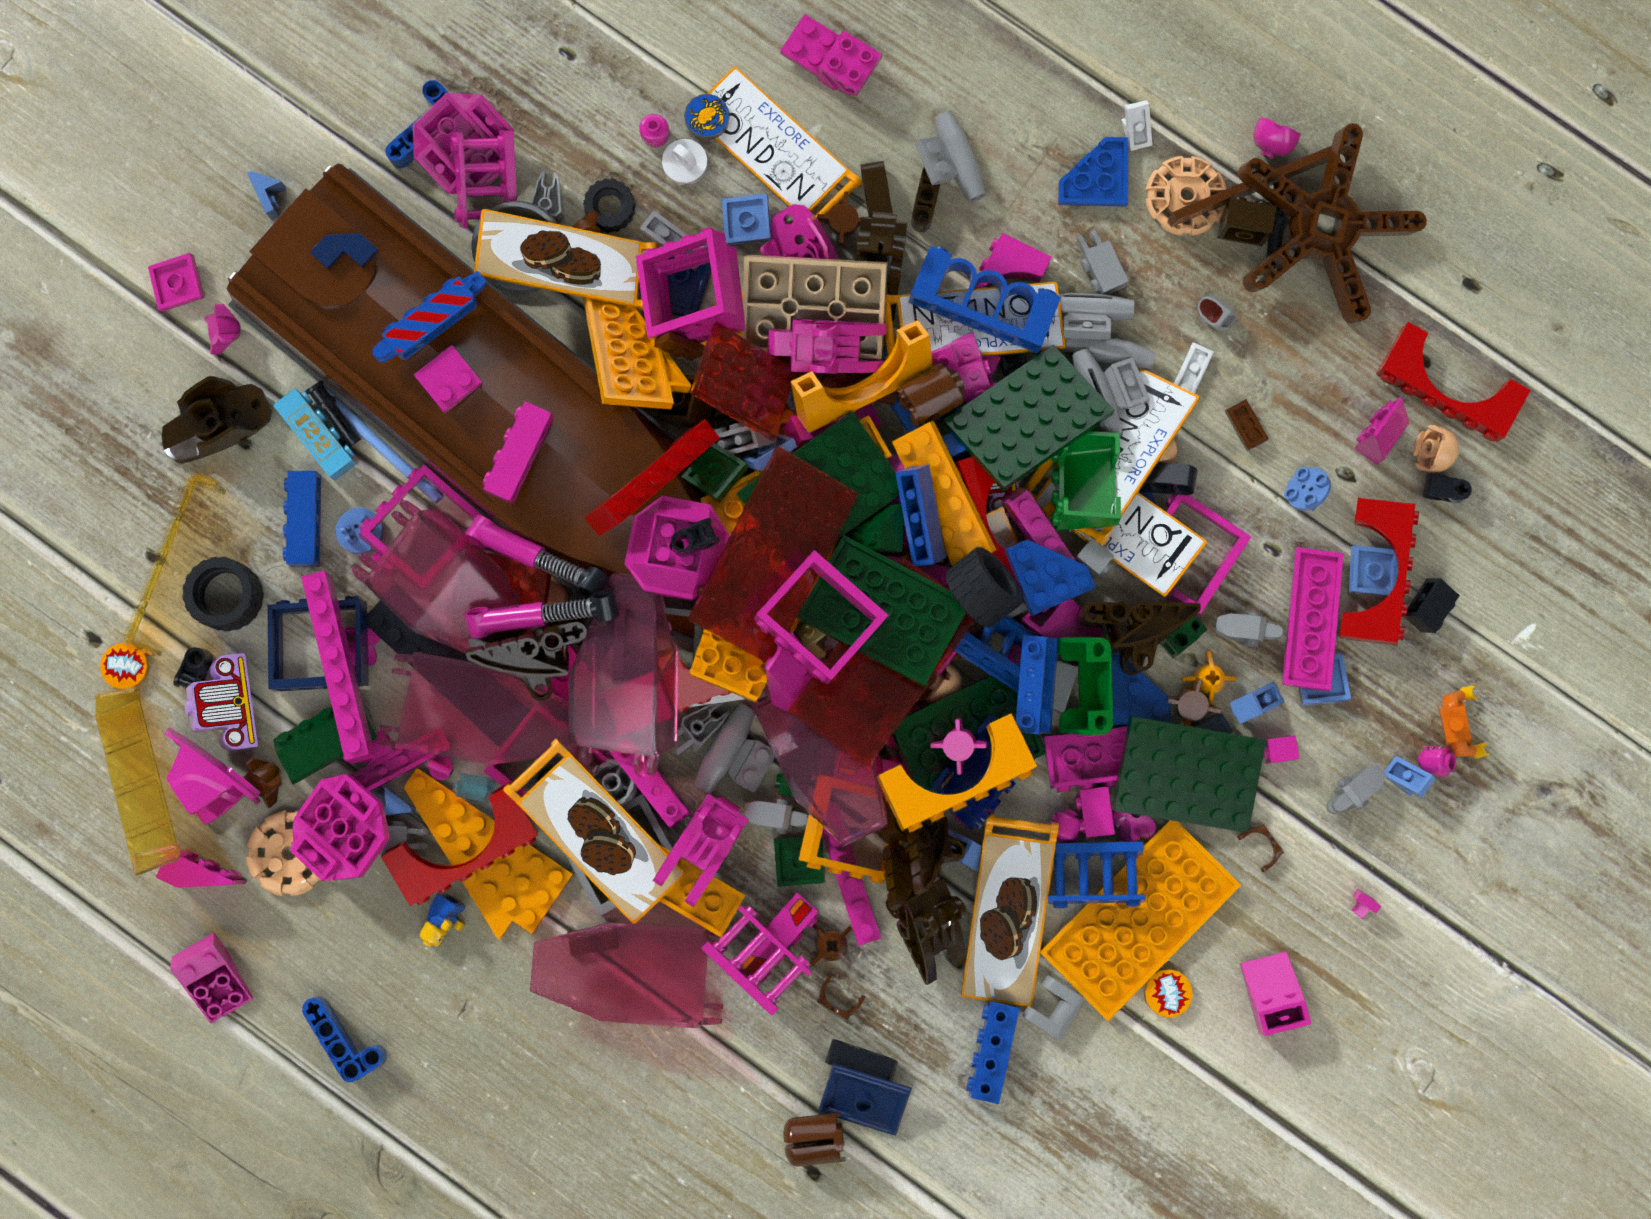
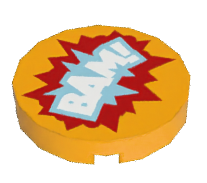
M126 642L115 644L108 648L102 656L100 662L101 675L105 682L114 688L128 690L142 684L148 675L150 667L147 655L137 645Z
M1171 969L1159 970L1145 984V1001L1149 1008L1157 1015L1167 1018L1177 1017L1184 1013L1191 1005L1193 997L1192 986L1187 977L1178 971Z

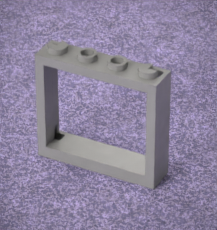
M636 793L632 801L623 806V808L629 811L641 805L662 846L671 851L673 846L648 800L643 794L639 796ZM567 856L599 917L617 908L610 900L603 904L601 903L588 877Z

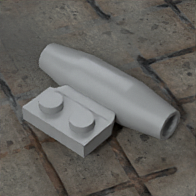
M951 111L943 112L934 118L938 138L919 139L915 146L932 185L948 183L955 179L967 200L975 202L986 195L980 167L966 134Z
M1059 294L1061 297L1062 320H1064L1063 338L1110 340L1111 322L1133 319L1134 300L1107 294Z
M1112 337L1110 340L1065 338L1066 347L1065 349H1060L1072 355L1079 350L1089 349L1103 372L1112 364L1132 357L1138 369L1151 370L1155 356L1154 351L1132 342Z
M1089 349L1075 352L1072 355L1074 367L1114 409L1113 415L1097 426L1100 432L1120 433V436H1122L1123 432L1118 408L1130 409L1145 404L1150 400L1133 357L1112 364L1103 372Z
M739 703L722 724L702 759L693 784L694 787L706 794H710L728 773L733 782L755 793L777 751L758 740L747 739L756 714L754 710Z

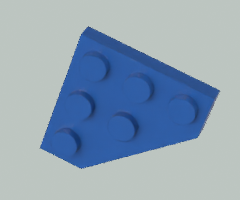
M1105 137L1071 171L1065 174L1058 182V205L1127 207L1128 137Z
M1025 540L1004 549L1030 615H1035L1096 588L1086 565L1032 541Z
M1111 654L1113 725H1128L1129 716L1172 723L1171 703L1166 701L1167 695L1141 672L1134 676L1126 675L1121 670L1120 654ZM1127 660V669L1132 672L1136 671L1132 664Z

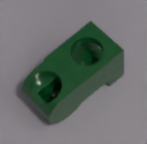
M1195 615L1191 620L1167 636L1160 644L1173 659L1198 640L1208 629Z

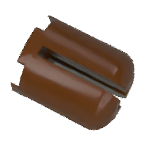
M840 1112L794 1117L786 1122L783 1130L784 1142L788 1143L785 1147V1155L791 1165L800 1167L846 1162V1157H841L840 1152L844 1151L843 1147L845 1145L842 1123H837V1117L841 1115Z

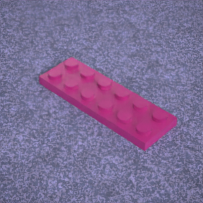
M1300 547L1295 549L1282 685L1326 692L1331 690L1344 553Z

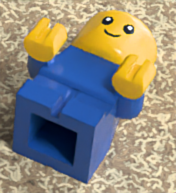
M436 894L430 905L427 921L419 934L423 944L428 947L432 945L439 946L452 924H454V929L461 931L465 922L458 919L457 915L459 912L464 911L466 905L449 894Z

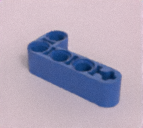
M436 80L427 81L422 88V93L430 107L445 93H449ZM433 91H439L436 97H430ZM416 121L386 147V156L395 168H404L415 160L413 143H410L413 138V124Z
M314 997L304 1002L302 1006L304 1017L344 1081H357L385 1063L387 1052L380 1045H373L360 1053L357 1051L325 998ZM315 1004H319L320 1008L317 1009V1012L312 1011V1008H314ZM326 1015L327 1018L322 1019L319 1022L317 1021V1019L322 1018L321 1016ZM326 1022L330 1023L333 1027L331 1035H327L323 1030ZM338 1043L345 1046L346 1051L343 1056L338 1055L336 1052ZM370 1051L378 1053L379 1060L377 1063L369 1060ZM350 1064L357 1066V1076L349 1074L348 1067Z

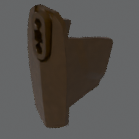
M208 376L186 390L177 401L180 415L162 427L163 448L166 454L179 464L204 458L232 447L257 433L270 422L272 409L261 388L253 384L236 386L229 380ZM261 402L260 408L255 409L256 404ZM240 412V417L235 419V415Z

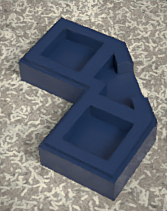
M361 233L325 235L310 251L311 255L328 270L345 253L359 266L364 268L379 252Z

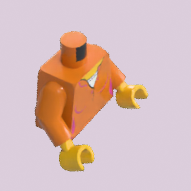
M1476 686L1461 687L1458 691L1446 694L1442 698L1443 705H1438L1446 747L1452 749V752L1458 757L1474 756L1476 759L1490 756V753H1486L1484 748L1488 746L1486 742L1471 745L1472 739L1468 719L1462 702L1478 699V696L1473 695V689Z

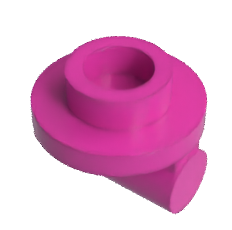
M436 757L428 762L427 768H429L431 776L437 780H446L453 773V764L446 757Z

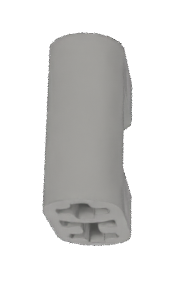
M1047 975L1041 985L1060 997L1061 1000L1049 1019L1030 1006L1026 1008L1022 1016L1061 1041L1086 1000Z

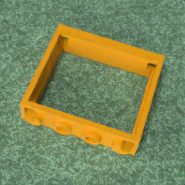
M818 775L799 860L808 862L807 867L820 870L821 865L828 867L827 872L842 875V870L849 871V877L863 879V875L870 876L869 881L883 884L885 880L884 863L886 862L883 859L880 871L817 857L832 788L887 801L883 790Z

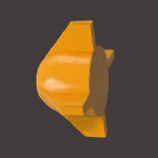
M1211 651L1205 652V665L1199 667L1193 674V677L1181 678V682H1194L1196 677L1201 678L1200 691L1206 695L1211 705H1213L1214 694L1223 689L1225 682L1237 681V677L1225 676L1222 668L1213 664Z

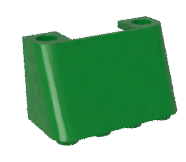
M1089 431L1051 458L1052 462H1055V469L1052 470L1051 482L1055 483V490L1052 491L1051 503L1055 504V512H1052L1051 525L1055 526L1056 531L1109 527L1119 524L1121 520V497H1116L1115 464L1120 456V433Z
M1099 637L1058 638V654L1060 658L1065 661H1078L1079 708H1068L1061 713L1059 719L1060 733L1081 735L1107 734L1113 727L1110 643L1105 638Z

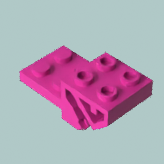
M806 14L803 15L780 50L781 55L817 76L818 81L832 90L840 88L845 94L858 96L882 59L880 52L843 30L838 35Z

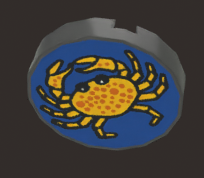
M701 94L693 98L687 104L684 112L686 127L692 135L699 139H715L721 136L729 125V109L726 103L716 95Z

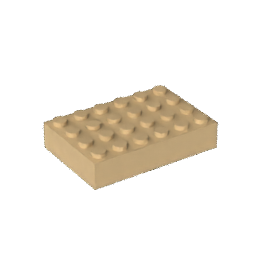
M763 255L744 256L743 310L746 330L741 332V352L768 353L769 330H792L793 319L814 320V323L817 320L885 324L888 262ZM884 335L860 336L859 358L881 360L883 357Z

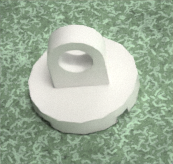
M680 139L667 146L663 153L662 166L665 175L678 185L693 184L704 176L708 160L705 150L699 143L690 139Z

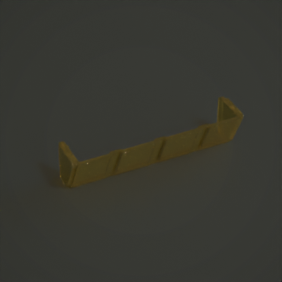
M197 473L186 478L172 512L174 516L169 520L156 552V561L152 562L137 600L139 603L134 607L121 639L124 647L153 657L155 655L161 656L162 652L133 640L194 487L196 485L223 495L226 493V490L215 480Z
M133 687L97 694L94 696L96 723L135 876H139L177 861L180 857L181 848L177 844L140 701L139 688Z

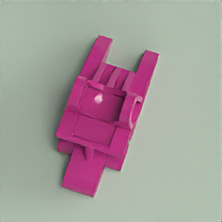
M793 319L792 330H769L768 354L791 356L792 372L812 371L813 373L830 374L876 372L885 361L859 359L860 336L886 335L887 324L817 320L814 323V320Z
M708 793L652 881L662 886L682 856L703 870L684 902L694 907L749 819L738 813L740 807L720 795L717 799Z

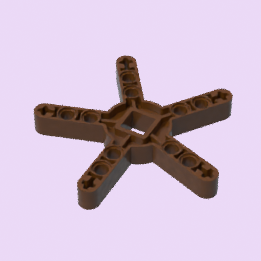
M1348 124L1335 133L1321 189L1310 195L1259 158H1253L1239 167L1238 176L1243 183L1290 216L1289 229L1291 238L1244 276L1243 285L1247 291L1257 292L1268 287L1302 258L1308 256L1312 259L1323 261L1340 312L1347 323H1357L1370 316L1371 307L1350 249L1355 245L1359 236L1412 235L1425 228L1427 219L1421 211H1359L1354 200L1348 196L1363 138V131L1359 125ZM1340 154L1345 157V163L1342 162ZM1334 176L1339 179V185L1335 182ZM1268 180L1273 183V189L1268 186ZM1286 193L1291 196L1292 202L1287 200ZM1320 213L1335 218L1331 236L1315 231ZM1367 219L1371 222V228L1367 226ZM1388 219L1392 221L1393 228L1389 226ZM1289 247L1293 249L1294 257L1289 254ZM1272 261L1276 263L1277 271L1272 269ZM1339 263L1343 266V273L1338 268ZM1263 275L1264 277H1262L1256 283L1255 280L1257 279V276ZM1347 285L1351 289V295H1349L1346 291Z

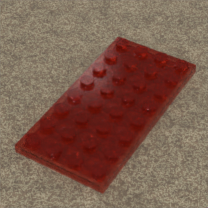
M775 447L687 620L767 663L770 657H774L778 645L774 642L775 638L769 632L765 634L756 625L754 620L756 614L814 550L826 560L859 493L783 448ZM811 567L767 614L788 633L818 576Z
M902 557L898 564L946 588ZM966 613L925 688L856 652L829 684L824 681L822 683L818 678L815 679L813 677L789 708L788 712L868 769L973 626L975 620ZM839 642L823 664L831 670L849 647Z

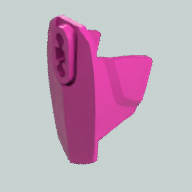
M793 204L773 216L770 223L772 240L760 248L763 256L839 260L823 226L815 214L805 205ZM789 216L793 217V222L791 224H788L787 222ZM798 235L804 237V242L802 244H799L798 242Z
M169 727L165 731V736L172 739L180 747L166 780L189 814L196 813L202 823L208 825L236 805L243 796L248 797L256 805L261 801L258 798L261 792L229 766L227 767L216 757Z

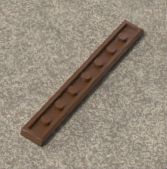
M1331 146L1275 170L1289 179L1328 162ZM1268 180V186H1272L1273 183ZM1245 183L1238 184L1174 211L1168 218V222L1171 227H1174L1226 205L1230 198L1245 197L1255 193V191Z

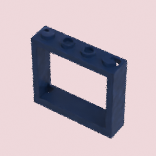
M345 596V600H338L340 611L355 610L356 678L358 686H369L367 602L359 599V596ZM299 599V603L281 600L276 602V604L267 605L268 689L275 692L328 689L325 676L283 679V615L310 613L307 599Z

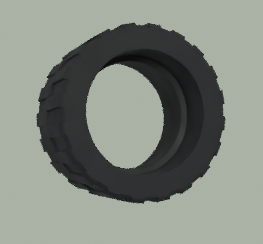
M982 547L974 548L946 571V582L955 600L975 622L983 627L991 628L1023 602L1020 588L1011 573L997 557Z
M211 557L210 559L203 560L197 566H194L185 578L186 581L182 589L185 608L193 619L219 631L239 630L250 624L257 617L262 607L264 593L262 592L263 587L258 576L250 568L233 559ZM220 574H234L240 579L243 592L240 603L227 615H213L206 608L204 601L205 590L208 584Z

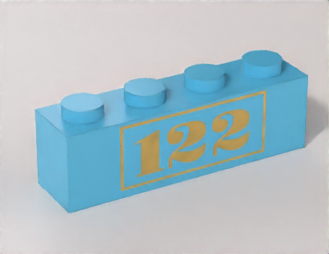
M295 388L273 406L327 475L336 481L357 464L353 460V457L356 455L348 445L343 447L338 441L341 436L333 427L330 429L324 423L327 421V418L323 413L312 408L310 404L313 401L305 391L300 393Z

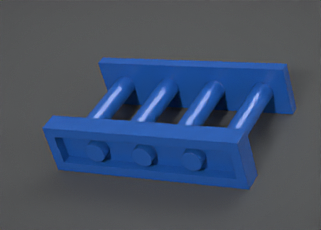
M966 613L948 647L1018 693L1021 660L1019 665H1016L1007 659L1013 643L1022 648L1023 635H1038L1006 616L991 628L985 627L978 640L968 633L974 619ZM994 629L1005 637L999 653L988 646Z
M1023 635L1016 724L1021 733H1051L1058 638Z
M1143 842L1056 843L1054 853L1055 896H1048V903L1053 904V908H1067L1068 904L1126 903V907H1139L1140 903H1145V895H1138L1136 859L1139 858L1138 855H1143ZM1114 855H1124V859L1127 860L1128 895H1113L1112 859H1114ZM1066 856H1076V860H1078L1079 896H1065L1064 860H1066ZM1090 856H1100V859H1102L1104 895L1089 896L1088 860Z

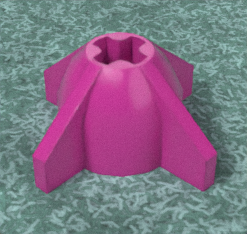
M215 304L214 314L204 318V321L208 324V335L211 341L210 354H221L241 334L239 321L225 304Z
M956 718V728L951 730L944 740L932 742L931 748H943L948 758L957 761V775H961L963 773L964 761L973 754L975 748H987L988 743L975 740L972 732L963 728L961 718Z

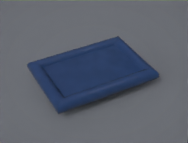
M710 263L700 265L696 271L690 268L667 275L672 314L683 317L700 310L712 272Z
M833 1063L818 1112L823 1114L840 1112V1117H837L839 1119L896 1136L912 1087Z

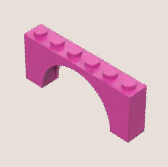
M1002 233L999 239L994 238L989 248L992 253L989 259L984 258L979 270L996 271L1005 280L1023 278L1040 283L1052 257ZM981 283L978 286H976L975 289L988 288L993 284ZM997 355L983 356V359H988L992 373L989 375L992 378L1001 357Z

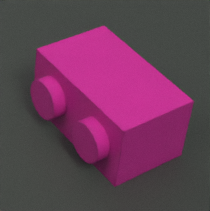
M1108 787L1080 790V795L1076 796L1077 809H1082L1083 819H1080L1082 822L1080 827L1081 833H1086V838L1115 834Z

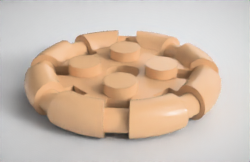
M1177 156L1163 162L1158 170H1154L1149 177L1145 190L1148 192V198L1145 199L1146 206L1152 219L1157 220L1165 231L1182 236V234L1195 236L1210 230L1212 224L1219 222L1222 218L1226 205L1208 212L1209 216L1207 218L1200 215L1191 219L1190 224L1181 223L1174 227L1170 226L1168 217L1163 213L1167 209L1168 213L1172 214L1178 209L1209 197L1211 193L1217 194L1227 189L1220 172H1216L1208 161L1191 156V158ZM1183 167H1190L1191 172H1183ZM1170 174L1173 178L1168 181L1164 176ZM1203 174L1209 178L1206 183L1200 178ZM1189 190L1193 198L1191 200L1183 199L1181 191ZM1157 192H1164L1163 197H1157Z
M284 810L269 815L260 826L254 828L247 843L249 854L246 857V863L251 876L261 883L260 886L264 890L279 896H283V894H290L291 896L304 894L312 890L314 884L319 880L322 881L313 872L307 878L303 872L308 867L296 856L292 860H288L284 856V850L291 846V842H293V829H288V822L294 821V817L299 812L297 810L295 813ZM273 828L276 834L269 837L266 833ZM259 848H265V857H258ZM269 869L270 871L274 872V874L271 877H268L264 873V871ZM285 877H292L291 884H285Z

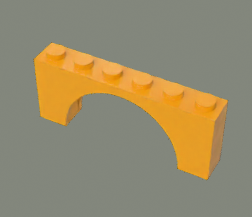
M918 320L898 329L895 346L884 364L868 378L848 387H825L821 385L812 371L791 381L797 416L807 432L811 433L852 411H856L896 391L903 383L933 367L930 335Z
M1012 714L1002 717L986 727L991 740L990 764L982 780L965 792L942 795L927 791L913 782L901 765L878 775L877 780L901 831L908 829L909 833L923 827L921 822L930 819L931 822L945 817L944 812L951 808L954 812L966 807V801L975 798L977 802L989 796L988 791L997 788L1000 791L1011 786L1010 781L1017 777L1022 781L1033 775L1032 770L1037 765Z

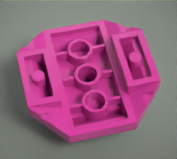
M445 93L413 124L414 159L446 194H457L454 152L450 148V138L453 137V132H462L464 139H487L499 136V130L514 131V129L483 95ZM497 148L464 150V163L498 162L500 160V150H497ZM498 171L465 173L466 187L489 186L500 174Z
M661 496L634 516L625 566L644 592L692 601L698 597L697 589L699 587H704L708 591L721 583L730 534L711 505ZM711 518V526L714 533L721 540L717 545L687 557H679L670 549L674 533L700 520ZM686 539L678 541L684 545V548L688 547L690 543Z
M350 774L321 779L294 817L293 842H291L290 852L322 881L328 882L363 877L390 840L383 803Z

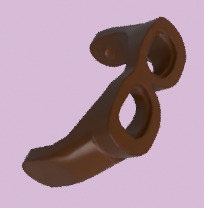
M1264 824L1250 828L1237 837L1241 840L1248 834L1256 832L1265 835L1271 841L1273 857L1267 865L1260 869L1262 873L1271 868L1278 861L1280 855L1284 853Z
M828 975L821 986L817 1002L848 1020L860 1008L865 996L862 995L858 999L857 1005L850 1010L841 1011L833 1008L825 996V988L831 978Z

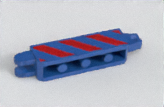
M476 271L464 279H461L459 276L455 279H449L437 293H431L423 300L424 303L417 308L409 309L400 321L390 323L385 328V332L381 334L384 339L372 350L376 360L379 363H385L396 355L400 359L408 360L477 308V299L475 297L488 285L483 276Z

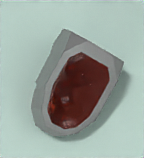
M1214 295L1203 296L1198 302L1200 316L1218 331H1226L1238 318V312Z

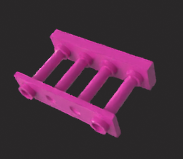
M499 130V136L487 139H463L462 132H453V137L450 138V148L454 152L458 208L454 210V218L459 227L468 228V220L480 219L482 210H467L466 196L500 195V197H503V202L517 201L514 131ZM497 148V150H500V160L498 162L464 163V149ZM498 171L501 174L502 183H499V186L466 187L465 173Z
M627 737L609 751L669 827L674 828L691 814L690 810L633 739L631 740Z
M741 905L738 910L743 915L718 942L714 941L711 943L707 941L701 949L772 1016L779 1009L776 1005L779 996L803 971L810 976L812 971L809 968L812 965L802 955L797 958L756 918L759 914L748 905L745 908ZM751 921L760 932L735 959L729 960L723 954L726 951L724 948ZM769 938L778 947L777 950L753 975L750 974L747 977L741 971L742 965ZM786 954L796 965L771 992L767 991L765 994L758 988L761 985L760 981Z

